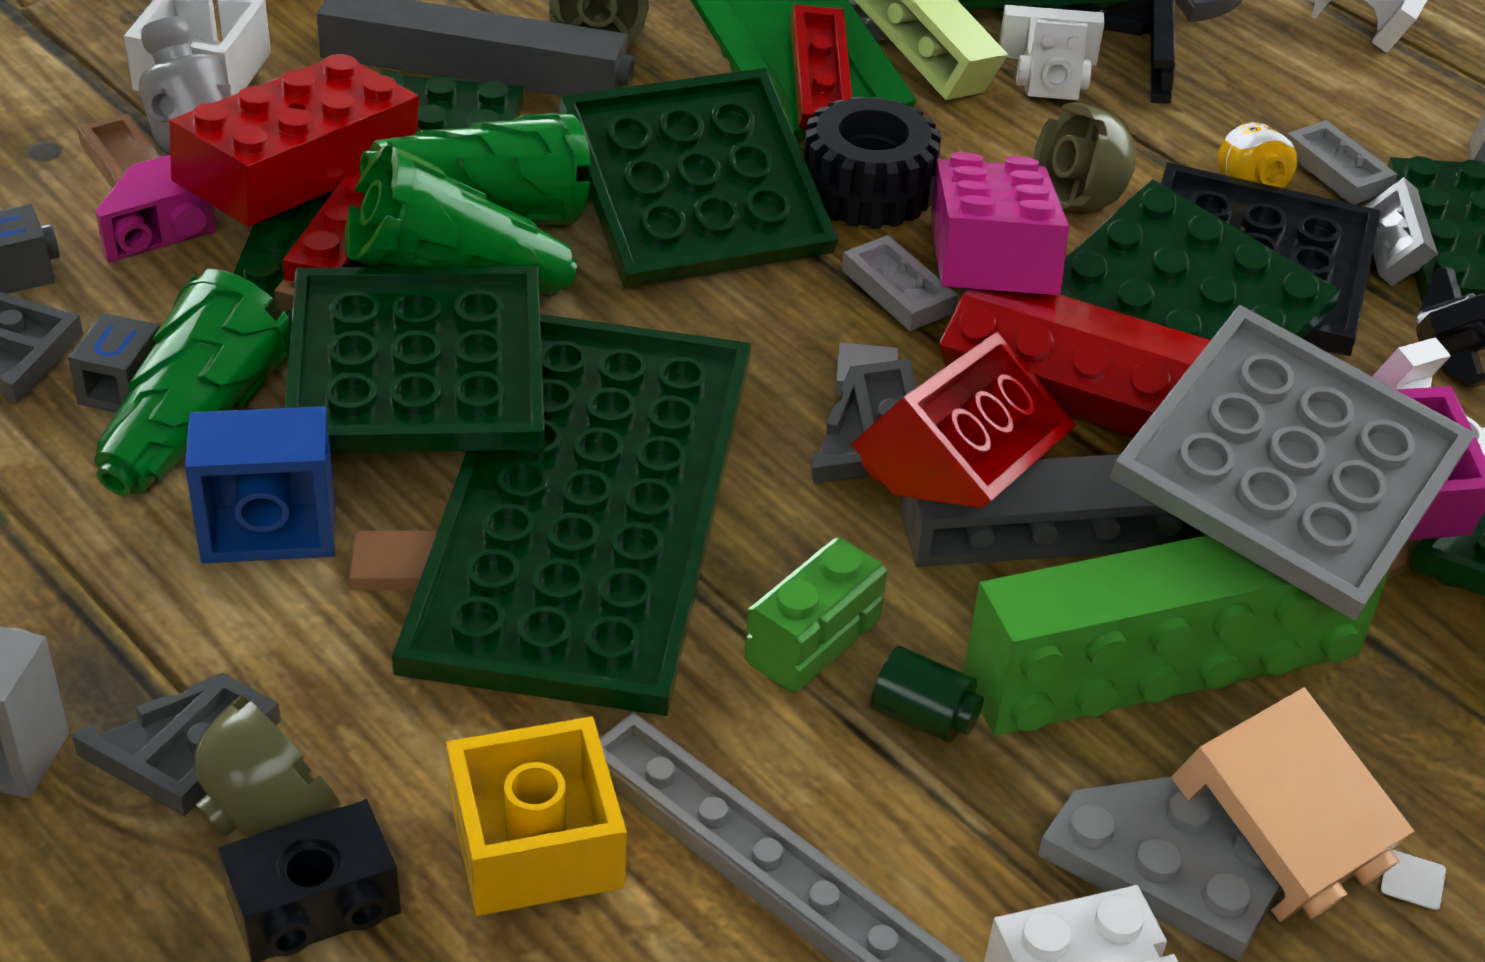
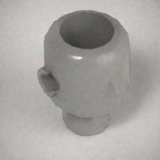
M172 16L152 21L144 25L141 31L143 46L147 52L153 55L156 65L148 68L140 77V96L155 142L163 152L169 155V119L193 111L198 105L214 103L231 96V86L227 83L219 58L209 54H193L191 48L193 30L189 22L182 16Z

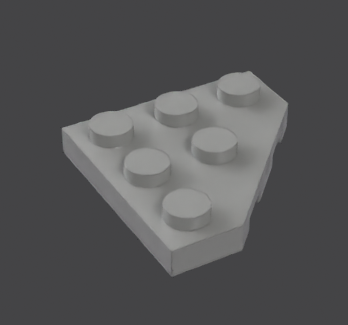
M1171 777L1074 790L1042 836L1038 851L1039 857L1106 892L1138 885L1155 918L1237 961L1241 960L1282 889L1211 790L1208 789L1188 801Z

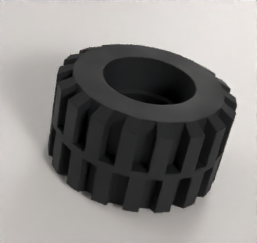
M850 97L849 100H836L829 103V107L819 108L814 112V117L809 118L806 124L803 157L829 218L834 221L842 220L846 222V225L856 227L864 225L869 226V228H881L883 225H890L892 227L902 225L904 220L913 221L920 217L921 211H927L932 203L936 160L940 156L941 134L940 131L936 130V124L931 118L923 117L922 111L915 107H907L905 103L896 100L890 101L881 97Z

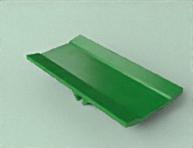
M690 0L721 48L723 58H727L731 71L767 69L796 140L805 139L806 129L798 128L790 24L794 4L844 9L852 97H881L885 100L903 102L907 107L915 106L916 98L849 0Z

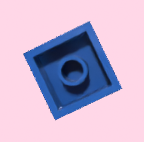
M326 406L190 412L185 470L201 564L335 557L336 500Z

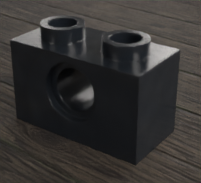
M367 799L218 847L226 895L251 962H261L275 956H290L302 951L310 944L351 930L358 931L371 928L383 919L401 913L397 866Z

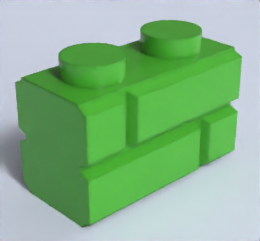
M841 537L833 538L748 608L747 631L750 634L746 637L744 658L749 662V665L788 691L797 693L857 640L859 634L866 633L881 619L884 600L881 594L885 592L888 570L883 566V563Z

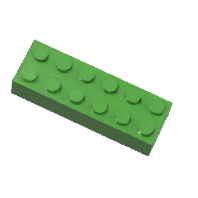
M1208 535L979 582L963 673L977 679L976 694L984 697L981 713L993 736H998L1020 730L1033 731L1047 724L1083 716L1095 717L1109 710L1140 703H1158L1172 696L1207 688L1220 689L1234 682L1265 675H1282L1296 668L1323 662H1340L1360 654L1390 569L1356 621Z

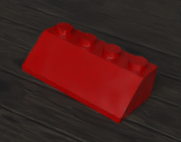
M970 289L962 295L939 346L945 367H947L989 336L998 332L1070 417L1135 437L1211 340L1063 295Z
M995 332L904 396L853 441L851 446L861 456L862 464L869 475L876 481L884 483L893 495L983 508L1077 424L1001 335Z

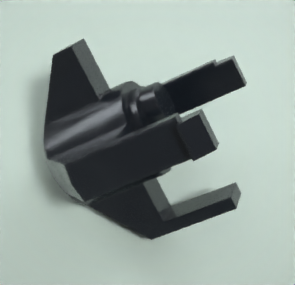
M1448 267L1434 271L1417 316L1416 332L1418 340L1420 342L1436 337L1451 355L1441 367L1469 387L1484 385L1485 372L1483 371L1478 351L1485 349V293L1478 296L1473 293L1461 296L1454 269Z

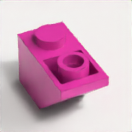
M170 155L131 165L96 209L103 254L108 263L216 231L213 205L171 180Z

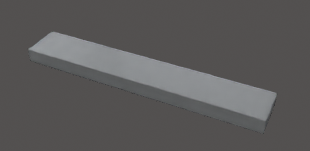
M632 712L600 737L615 792L832 961L967 962L635 712Z

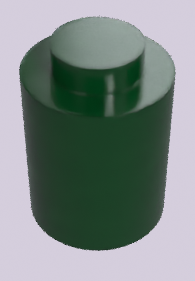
M899 645L888 656L880 671L872 694L871 708L950 743L959 732L966 736L971 733L981 713L984 697L976 694V678Z

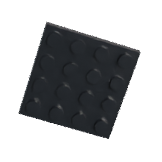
M1167 162L1161 180L1162 185L1340 289L1336 306L1303 339L1326 352L1351 356L1357 336L1381 210Z

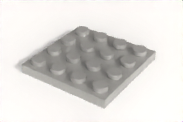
M1239 305L1116 459L1109 478L1356 621L1461 460L1476 433Z

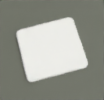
M1392 850L1400 862L1383 874L1382 893L1438 910L1441 904L1446 868L1441 864Z

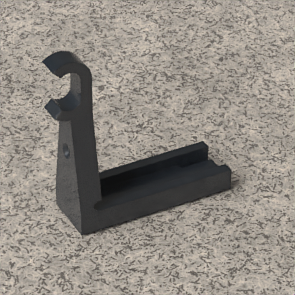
M1130 0V2H1119L1110 7H1098L1092 3L1070 4L1068 7L1062 8L1065 10L1104 13L1105 30L1142 36L1143 33L1150 34L1151 103H1171L1176 70L1174 0ZM1029 6V7L1045 8L1044 6Z

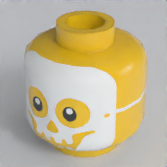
M1250 122L1241 124L1230 131L1222 141L1217 154L1218 169L1222 175L1285 189L1293 179L1296 171L1297 153L1292 142L1278 131L1266 124Z

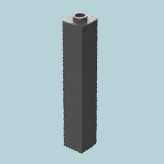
M325 0L316 13L320 58H326L334 54H345L354 57L358 63L433 76H448L464 81L485 82L494 80L503 82L506 85L523 86V90L557 96L621 88L623 85L630 86L633 79L635 58L634 55L627 54L628 34L415 0Z

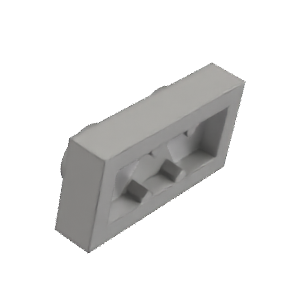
M1327 120L1287 133L1286 138L1292 142L1296 150L1297 162L1305 170L1314 174L1333 189L1342 199L1347 200L1351 204H1358L1375 198L1395 183L1397 173Z
M1404 177L1364 206L1381 210L1374 242L1373 257L1379 276L1392 287L1410 274L1418 272L1421 266L1438 255L1418 190Z
M889 235L843 252L842 271L909 331L954 314L958 295L951 288L942 287L941 281L937 276Z

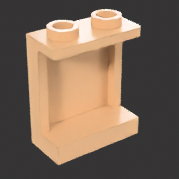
M1305 687L1200 746L1171 777L1188 801L1208 789L1217 798L1284 890L1285 898L1271 909L1279 922L1284 921L1301 909L1306 912L1311 920L1316 918L1348 895L1341 884L1353 876L1358 879L1362 886L1374 881L1400 862L1392 849L1414 832L1404 816Z

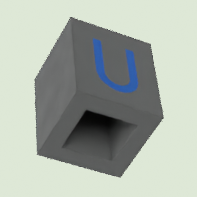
M32 204L1 210L0 292L8 294L55 283L50 260L60 258V253L52 225H40Z
M102 312L68 357L77 404L116 413L130 393V389L127 386L156 344L153 337L160 328L159 324Z

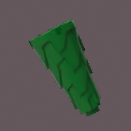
M566 113L522 115L508 121L470 123L469 128L421 130L412 136L375 140L370 150L363 151L360 157L361 177L371 158L384 146L389 145L405 150L436 165L446 176L486 194V200L529 218L535 224L570 226L577 222L586 206L591 182L577 181V166H591L589 146L580 121L573 114Z
M389 145L384 146L371 158L359 179L355 191L365 194L361 209L349 206L345 224L344 245L349 259L373 267L538 266L539 294L547 296L555 294L560 289L566 290L574 280L577 261L572 257L569 245L537 228L535 223L529 218L486 200V194L446 176L436 165L405 150Z
M205 269L198 280L196 272L180 290L174 307L153 337L156 344L127 386L130 389V393L98 440L97 453L94 459L98 467L96 476L108 490L121 496H127L130 493L139 494L146 492L156 479L161 482L186 454L190 412L230 411L234 407H242L275 369L283 366L289 357L291 321L285 311L281 313L276 321L265 309L273 298L257 285L227 271Z

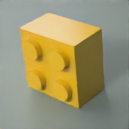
M593 716L446 741L449 799L475 916L625 888L627 831Z

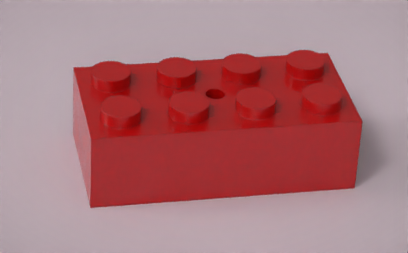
M345 54L330 55L319 63L300 70L288 71L282 77L258 86L243 88L235 95L214 103L198 105L193 111L169 119L171 180L245 226L250 227L335 190L346 175H360L361 154L363 151H369L375 140L412 136L416 133L418 129L419 95L398 85L394 79L382 76L358 63L352 56Z

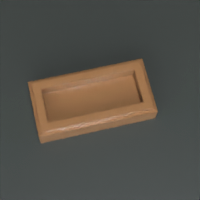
M123 114L77 128L81 146L112 189L131 165L161 157L130 114Z
M355 530L349 573L350 590H416L438 530Z

